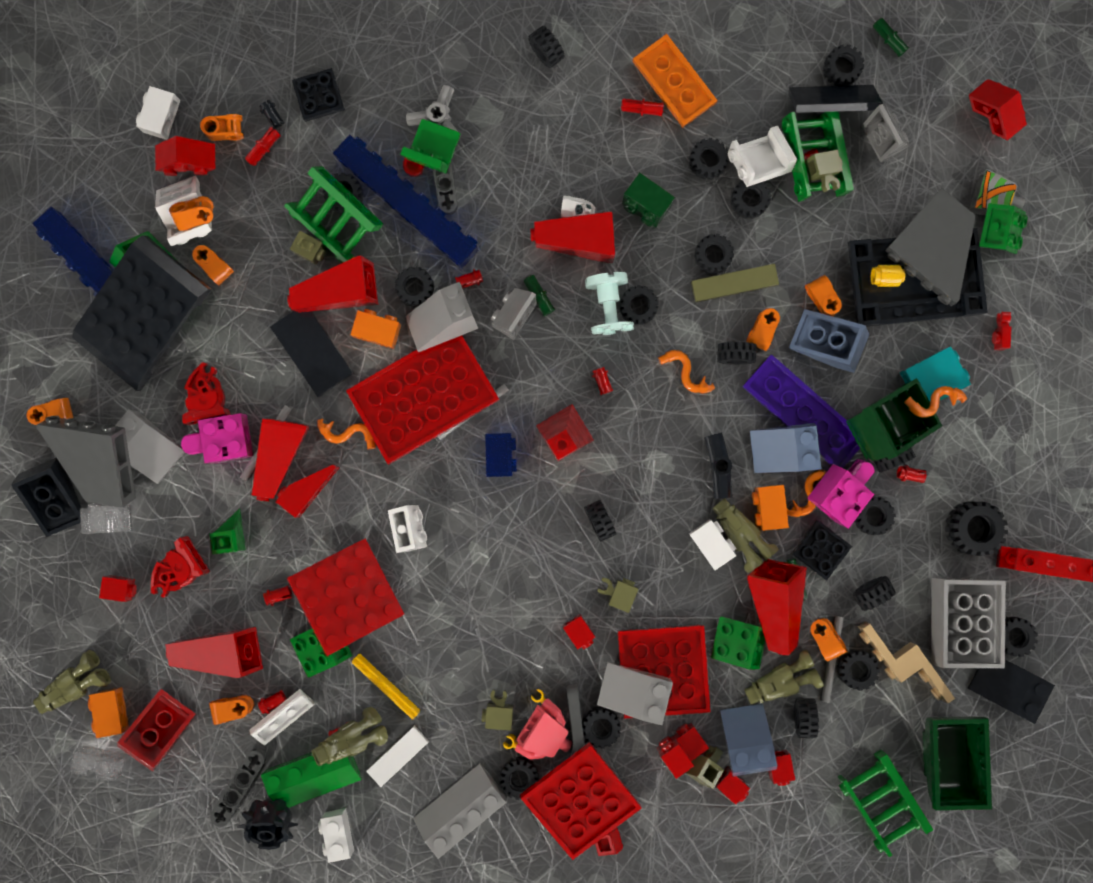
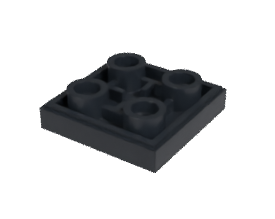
M332 68L292 80L305 122L345 110Z
M816 520L791 554L827 581L853 546L819 520Z

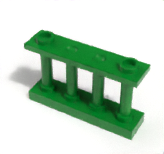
M790 112L782 119V131L785 133L786 141L797 158L792 173L795 183L794 192L797 195L798 202H802L812 196V191L822 190V182L809 183L803 150L824 147L827 149V152L838 150L839 157L842 159L843 171L834 176L840 182V188L835 191L836 197L845 196L854 190L839 112H823L820 115L821 118L799 121L796 120L795 112ZM823 128L825 139L800 140L798 129Z
M323 166L312 167L307 173L313 178V183L298 203L289 202L284 207L289 211L291 217L299 220L335 254V258L343 263L355 257L351 251L367 231L374 232L380 230L383 223ZM323 188L328 192L329 197L316 215L312 217L305 208L317 191ZM335 202H338L344 207V212L328 232L320 223ZM354 217L360 222V226L347 244L343 246L336 239V236L348 220Z
M880 750L874 754L878 760L875 762L876 765L849 782L842 775H839L838 779L841 784L838 786L845 797L849 795L875 837L876 840L873 843L880 853L884 852L888 857H891L893 855L887 847L888 845L914 829H921L925 834L933 831V828L888 755ZM879 773H886L889 778L886 781L887 784L859 801L853 789ZM897 791L900 796L899 802L870 819L864 808L888 793ZM909 810L912 815L909 818L910 821L882 838L876 827L901 811Z

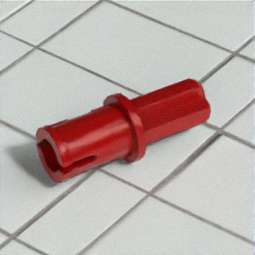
M624 98L621 102V111L640 113V116L648 114L662 117L664 103L645 101V99L641 101Z
M270 127L260 140H256V145L245 157V160L250 165L255 166L266 152H270L269 149L281 135Z

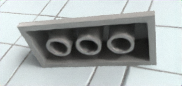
M479 763L413 817V820L424 842L439 859L506 804L507 795L483 765Z

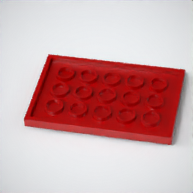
M462 335L421 352H418L416 349L346 390L388 465L500 400Z

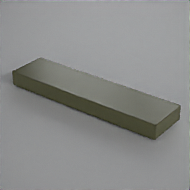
M775 264L693 280L691 285L696 303L778 286L779 280Z

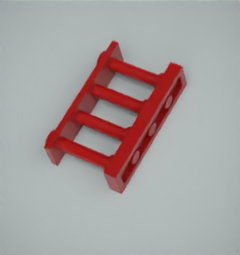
M1001 546L998 550L996 567L1093 582V560L1005 546Z

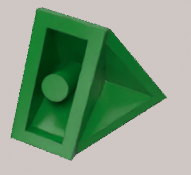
M240 508L215 532L209 533L212 555L246 550Z

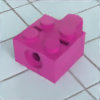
M242 413L198 420L200 432L188 434L181 441V447L185 453L192 455L203 453L204 463L213 464L253 456L248 418L246 414Z
M857 459L849 470L833 464L807 499L834 522L849 529L874 496L864 486L873 475L874 467L871 463L862 459Z

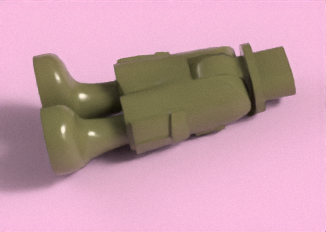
M726 498L712 508L717 514L716 519H720L719 523L728 539L736 547L735 551L742 550L747 561L744 565V570L747 573H750L764 562L753 551L749 542H753L764 560L769 559L779 550L777 545L764 542L759 537L761 531L751 520L749 521L739 509L735 508L734 504L730 505Z
M807 649L799 653V658L793 664L783 663L773 668L770 673L762 676L756 682H752V686L744 689L750 704L753 705L758 702L762 704L764 701H772L783 696L789 697L799 693V687L806 684H811L817 689L824 687L815 668L793 678L794 673L814 667Z
M88 650L84 652L76 668L68 667L43 691L39 692V696L33 700L39 713L44 714L68 702L78 700L86 695L87 689L90 686L106 687L111 683L109 673L102 668L95 669L83 680H80L82 674L100 664V659L94 651Z
M367 707L362 711L363 719L357 723L351 720L342 725L337 732L320 742L318 747L312 750L316 764L318 766L325 763L331 764L345 757L355 756L365 751L367 744L372 742L378 746L387 743V730L383 725L377 726L366 735H361V732L382 722L379 713L373 707Z

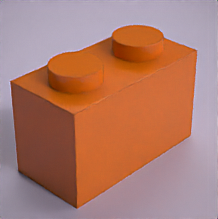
M364 309V312L358 310L350 335L360 340L395 349L401 329V324L397 322V318L390 315H385L384 318L376 316L377 312L369 309Z
M784 485L755 487V492H752V501L754 505H757V513L754 514L755 525L759 526V530L789 528Z
M122 687L97 691L89 695L88 708L92 711L93 717L91 727L96 738L122 734L129 729Z

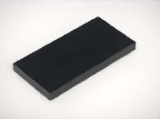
M874 85L789 87L788 92L796 113L871 111L883 104Z
M292 311L270 326L317 397L322 396L354 374L312 311Z

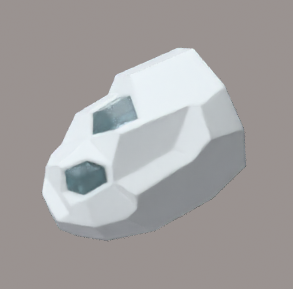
M563 196L561 218L595 214L596 208L587 200Z

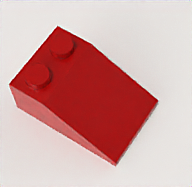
M160 689L117 742V747L151 771H154L196 713Z

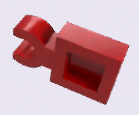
M1011 312L997 313V328L993 332L992 343L994 344V350H1006L1011 348L1012 327L1009 326Z

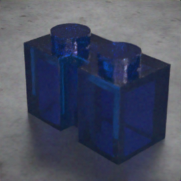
M511 433L485 434L486 477H512L513 472H517V460L512 459V451H516V438H512Z

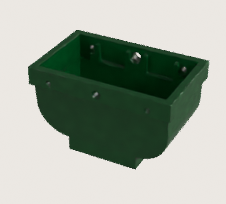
M917 378L862 409V412L846 421L866 460L875 461L883 458H888L889 460L897 457L942 427L936 413L930 417H917L904 403L911 396L921 407L925 409L930 407V401Z
M976 716L927 717L925 732H922L924 776L927 777V787L932 808L936 811L992 810L989 719Z

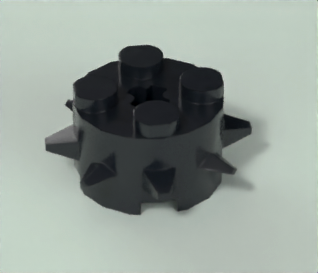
M276 799L275 801L255 800L252 802L249 810L242 813L246 823L237 826V828L244 829V838L247 843L252 841L258 844L259 849L271 850L279 848L280 844L287 842L288 839H293V835L289 830L291 827L298 826V823L291 822L292 813L286 806V801Z

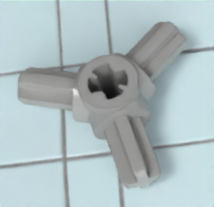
M443 85L437 101H433L429 107H425L426 111L407 113L406 121L408 126L419 125L421 120L425 119L457 131L450 122L452 118L449 115L450 108L448 107L454 89L448 85ZM441 113V117L434 118V114Z

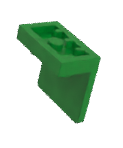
M422 119L411 149L403 146L400 155L407 160L446 174L461 134L455 130Z
M988 203L979 246L1017 254L1018 249H1021L1023 237H1021L1022 229L1027 225L1028 217L1026 212L1012 205Z
M720 617L711 658L749 670L760 669L766 643L761 625H752Z
M313 629L290 639L307 677H312L332 668L353 656L348 645L326 656Z

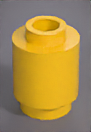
M878 265L871 270V283L878 287H899L901 282L905 280V270L900 265Z

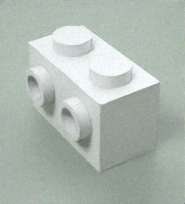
M149 86L148 92L143 96L142 110L136 118V127L143 133L168 140L180 99L174 93Z
M406 505L388 510L396 553L427 547V534L423 529V515L419 505Z
M709 519L689 534L713 569L717 570L736 557L733 552L736 550V547L730 539L725 540L721 535L724 530L718 521L713 523Z
M346 808L325 812L318 822L320 835L323 834L325 842L322 844L324 856H327L328 863L350 859L354 852V846Z

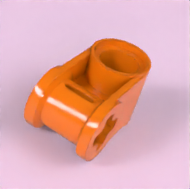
M239 114L207 116L200 123L202 132L211 141H237L244 139V134L241 133L243 117ZM210 126H217L214 132H208Z
M200 196L173 204L169 208V212L177 229L185 231L211 222L214 205L210 198Z
M200 245L193 250L192 256L194 261L218 286L234 272L222 258H219L207 246ZM203 253L208 257L206 260L201 256Z
M826 275L805 285L808 296L821 314L835 316L842 307L841 300ZM827 305H834L833 309L826 308Z
M769 308L760 312L746 342L754 343L757 348L767 351L780 321L778 311ZM770 314L772 322L766 323L767 319L764 316Z
M69 398L52 400L48 403L33 406L27 411V419L34 425L46 420V417L54 415L64 419L74 418Z
M820 618L812 623L811 634L827 662L848 652L846 645L830 620ZM819 624L821 626L825 625L827 628L824 632H818L817 630L820 627Z
M241 695L209 702L213 724L217 725L244 718L254 708L253 699L248 695Z

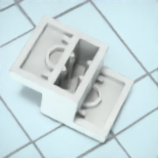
M196 175L156 190L155 208L167 228V240L171 246L176 244L183 245L189 239L204 237L212 231L211 222L189 230L179 231L169 212V208L175 203L185 202L202 196L200 182Z

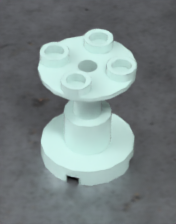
M614 272V275L602 273L585 279L586 289H597L598 303L603 304L605 324L591 327L592 334L603 333V335H611L616 333L615 330H634L633 322H618L616 302L620 301L618 286L628 283L627 273Z

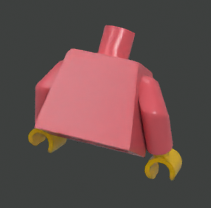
M540 689L536 690L541 693V699L536 700L532 695L531 699L534 702H540L542 705H537L518 738L513 734L506 736L512 740L513 743L511 745L507 742L503 743L504 748H515L517 753L530 760L546 756L552 758L559 749L568 752L572 745V741L566 738L569 731L565 728L566 721L560 708L549 698L545 699L544 692Z

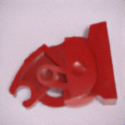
M204 362L192 372L184 389L187 390L188 394L185 404L188 412L182 415L183 424L194 425L198 424V420L231 415L229 409L224 407L225 394L221 382L215 377L217 369L211 367V371L206 373L205 369L208 364Z
M188 536L177 539L174 542L176 549L170 550L166 553L164 559L156 562L151 574V594H158V588L161 587L163 593L160 597H167L170 591L180 590L184 586L193 583L197 577L210 573V570ZM174 581H177V585H172Z

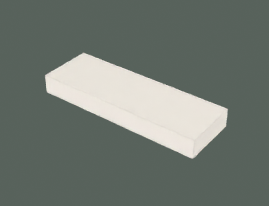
M299 689L249 730L250 735L265 746L315 705L313 699Z
M414 725L366 772L382 787L427 745L429 740Z

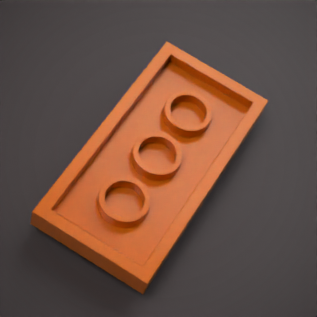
M668 34L633 58L632 62L682 128L717 103L718 100Z

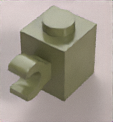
M838 150L816 153L805 160L810 181L821 179V188L824 193L830 190L829 183L833 186L834 191L840 188L839 180L834 177L843 171L842 159L839 157Z
M302 231L298 232L290 247L294 254L317 265L318 261L321 262L326 254V246L321 241Z
M603 577L601 580L606 582L608 587L605 590L598 588L597 591L600 594L610 595L608 605L629 613L638 592V588L634 586L635 582L623 577L622 581L617 579L613 587L612 582L608 578Z
M492 689L491 700L494 703H488L487 709L482 710V722H486L485 729L511 731L513 705L505 704L507 698L506 690L503 691L502 698H497L495 696V689Z
M710 745L709 749L706 750V757L699 755L692 761L694 767L688 770L686 774L700 785L714 789L724 772V769L716 764L721 758L723 751Z

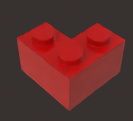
M987 79L969 94L972 110L988 118L992 134L1008 141L1027 125L1021 94L1018 90Z
M174 136L155 145V171L164 172L166 176H176L177 173L188 170L194 171L196 175H207V172L216 169L214 143Z
M692 723L680 726L674 736L671 738L669 736L665 737L659 742L660 746L657 747L660 757L676 779L694 767L692 761L709 749Z

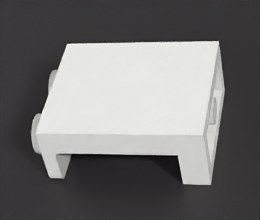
M778 126L770 128L767 136L739 145L737 140L732 141L728 151V158L731 163H734L738 176L744 181L746 187L792 172L797 161L795 154Z

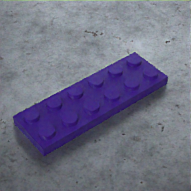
M772 354L768 356L742 386L786 426L815 423L817 426L820 456L831 466L834 464L843 468L860 449L846 423L847 420Z

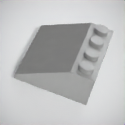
M932 578V665L942 668H1005L1006 581Z

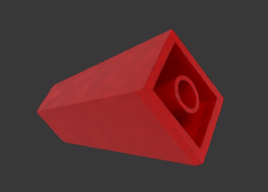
M612 212L534 222V228L530 229L531 241H535L536 248L605 263H613L615 244Z
M356 256L290 287L289 295L287 296L289 307L296 312H309L379 305L374 263L363 256Z
M573 404L536 425L557 462L594 441Z
M262 418L252 495L257 496L256 500L269 502L270 498L274 499L309 430V425Z
M767 559L747 576V580L768 650L779 655L789 656L798 646L806 567Z
M256 627L165 644L166 657L171 667L234 678H241L263 669Z

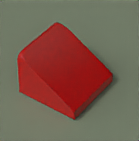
M615 828L595 843L598 856L618 854L623 849L618 828Z

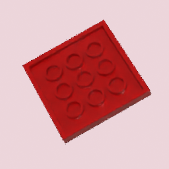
M366 538L286 578L326 656L405 615Z
M704 625L618 631L621 666L668 677L673 681L665 716L711 713ZM623 714V715H624V719H625V718H633V717H630V716H628V715Z
M590 742L520 794L521 800L572 860L642 809L641 804Z

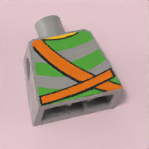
M986 169L978 177L969 210L973 214L986 216L988 203L1012 205L1022 209L1025 199L1015 196L1018 187L1016 183Z

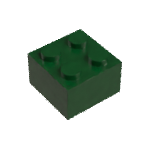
M639 172L624 193L622 204L627 212L632 215L636 213L640 216L644 224L649 227L653 225L657 228L671 208L675 197Z

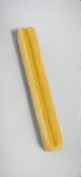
M358 654L352 660V664L411 719H414L420 713V709L365 657Z

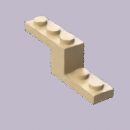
M863 622L858 626L861 630V633H859L860 637L866 644L870 643L873 647L872 654L879 662L882 661L887 668L884 670L892 680L895 679L902 683L919 671L918 674L925 683L929 682L932 686L931 692L938 701L942 700L950 703L955 699L917 644L910 642L892 655L871 624Z

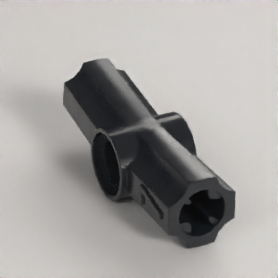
M718 433L706 436L704 441L712 471L713 499L733 498L732 462L727 453L723 434ZM719 460H723L726 463V469L723 472H719L716 468V463Z

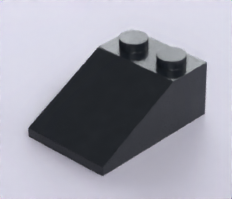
M57 458L19 473L11 484L46 537L86 520L70 478Z
M1005 660V668H978L967 689L1035 724L1055 685Z

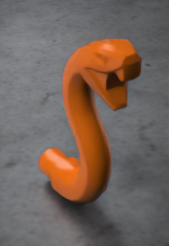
M670 350L658 357L661 365L674 360L682 362L681 380L687 390L704 394L715 389L713 383L708 385L705 382V376L699 384L691 382V361L684 352Z
M941 386L932 393L930 407L927 409L921 407L918 402L916 403L911 396L904 403L915 416L925 418L933 416L937 412L942 395L946 394L949 396L952 406L956 404V400L964 403L967 397L958 388Z
M324 419L317 420L320 433L331 443H343L355 432L360 431L364 435L367 449L376 448L375 441L363 423L352 424L342 434L335 435L330 431L334 421L324 424Z
M816 470L806 478L805 491L807 496L814 490V482L821 480L826 474V470ZM792 500L793 507L791 510L787 508V515L790 517L805 516L810 514L816 506L808 500L806 506L800 507Z

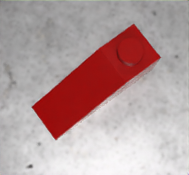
M331 465L288 485V487L284 486L277 494L279 498L276 500V503L293 517L300 518L340 467Z

